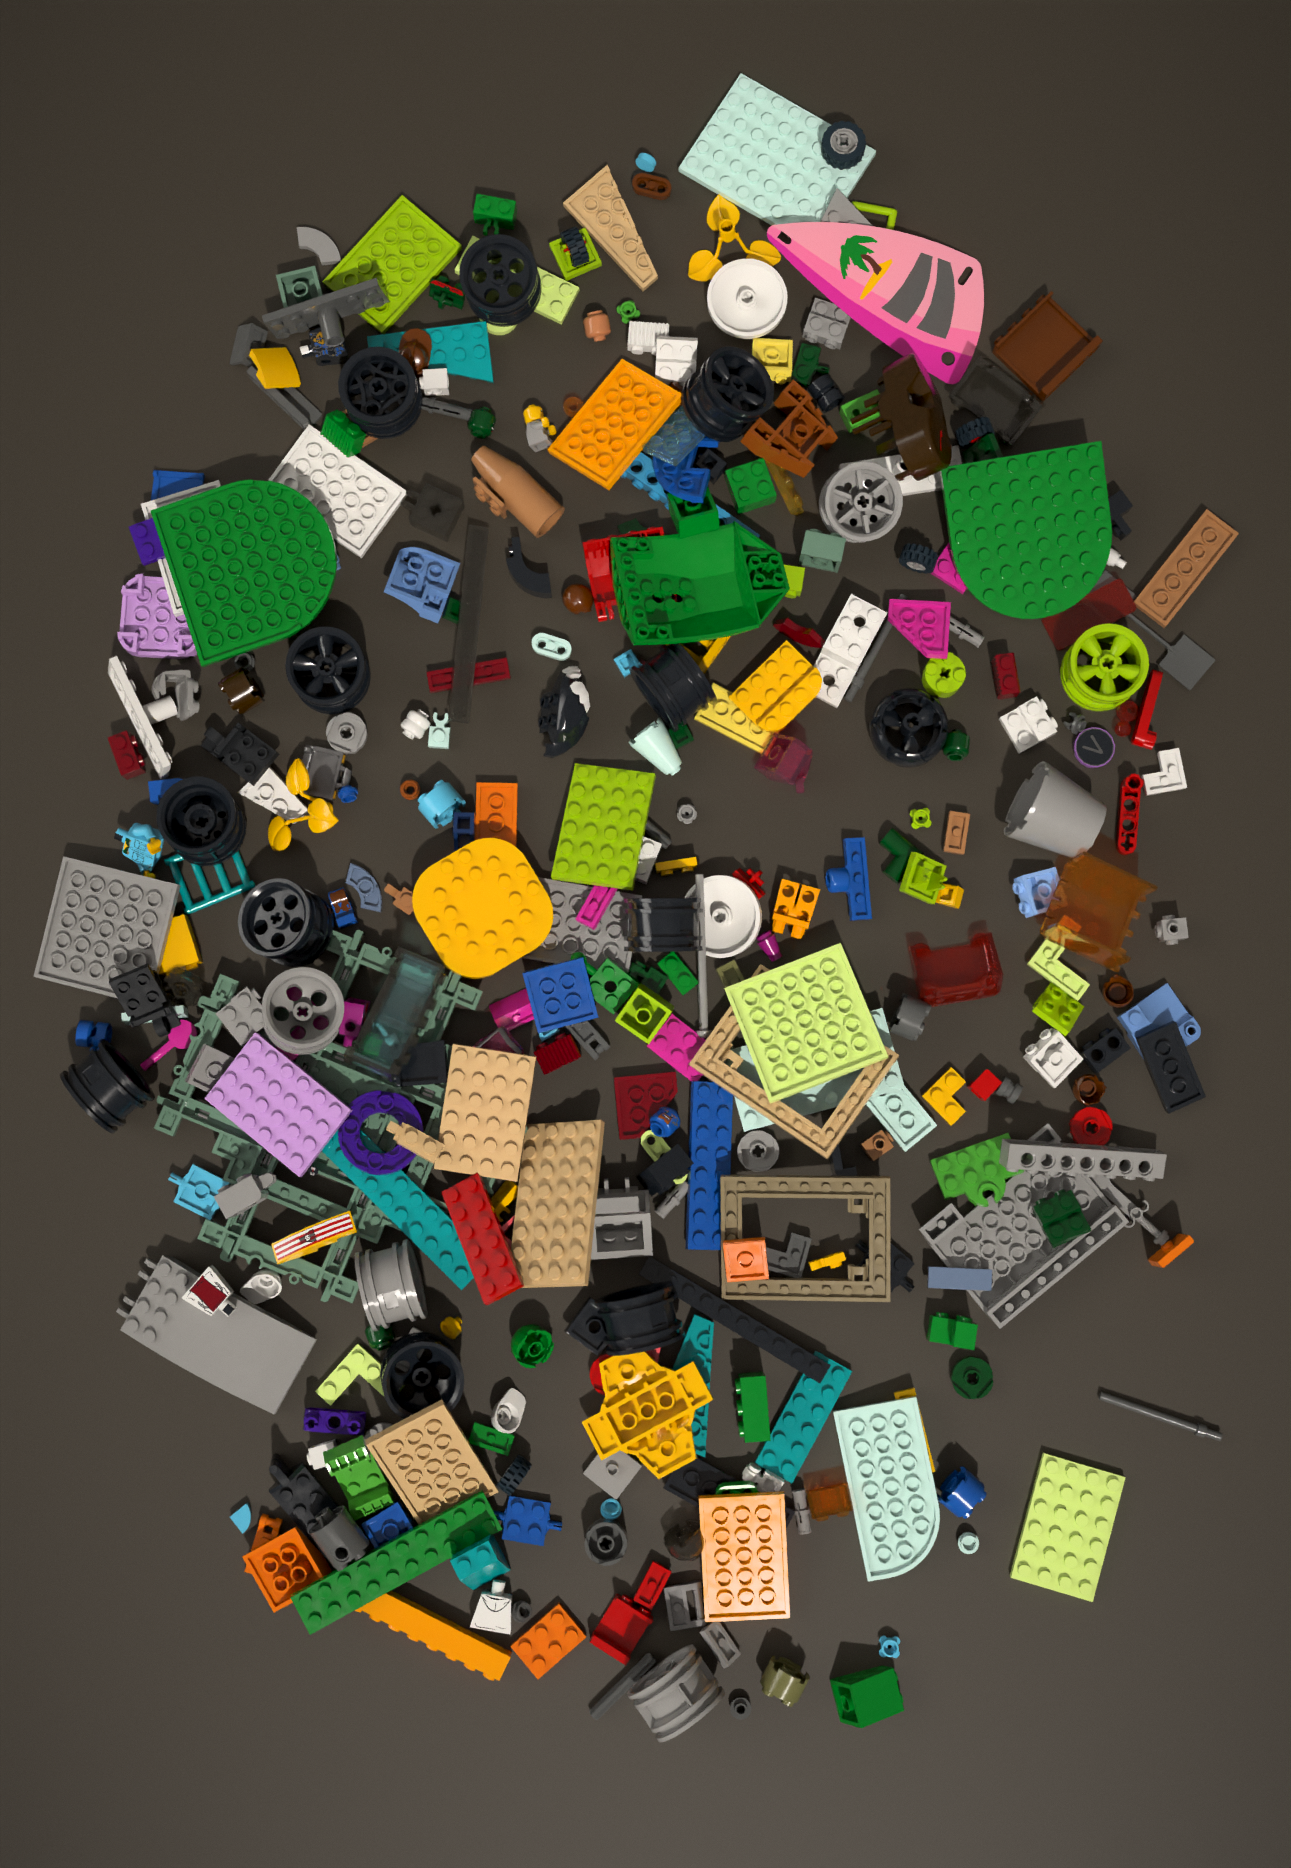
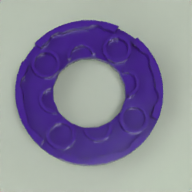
M380 1090L365 1093L348 1105L353 1111L338 1129V1140L341 1151L349 1163L358 1170L368 1174L388 1175L402 1170L414 1160L416 1154L399 1144L387 1153H375L369 1151L360 1139L362 1123L369 1116L376 1113L391 1115L398 1121L400 1126L403 1122L423 1132L421 1117L409 1100L397 1093Z

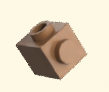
M878 1130L861 1142L860 1146L869 1159L875 1161L894 1147L892 1145L894 1140L887 1131Z

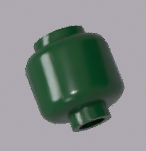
M952 730L948 733L947 740L943 746V754L951 761L963 760L969 754L970 737L962 730Z
M370 1324L365 1329V1335L370 1347L377 1349V1351L389 1348L395 1340L391 1324L386 1329L380 1325V1330L373 1331Z

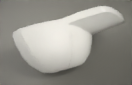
M271 1269L260 1270L241 1287L240 1293L253 1304L264 1302L276 1297L281 1292V1277L278 1272Z
M514 1388L508 1389L492 1410L491 1423L496 1430L502 1433H513L520 1425L526 1399L518 1390Z

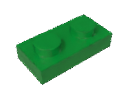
M671 952L657 963L682 996L699 983L674 952Z
M475 1421L469 1443L508 1456L515 1434L502 1433L494 1427Z

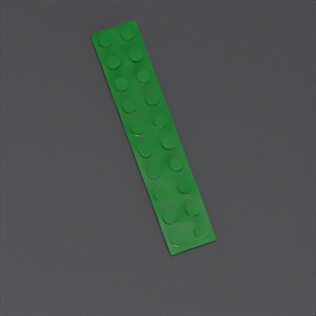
M482 1490L366 1553L360 1559L351 1561L343 1570H335L290 1595V1598L311 1635L446 1561L466 1547L490 1534L497 1533L502 1530V1527Z

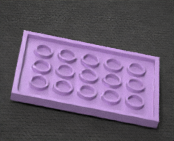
M258 1032L253 1034L205 1097V1100L298 1177L304 1175L353 1111L347 1104Z

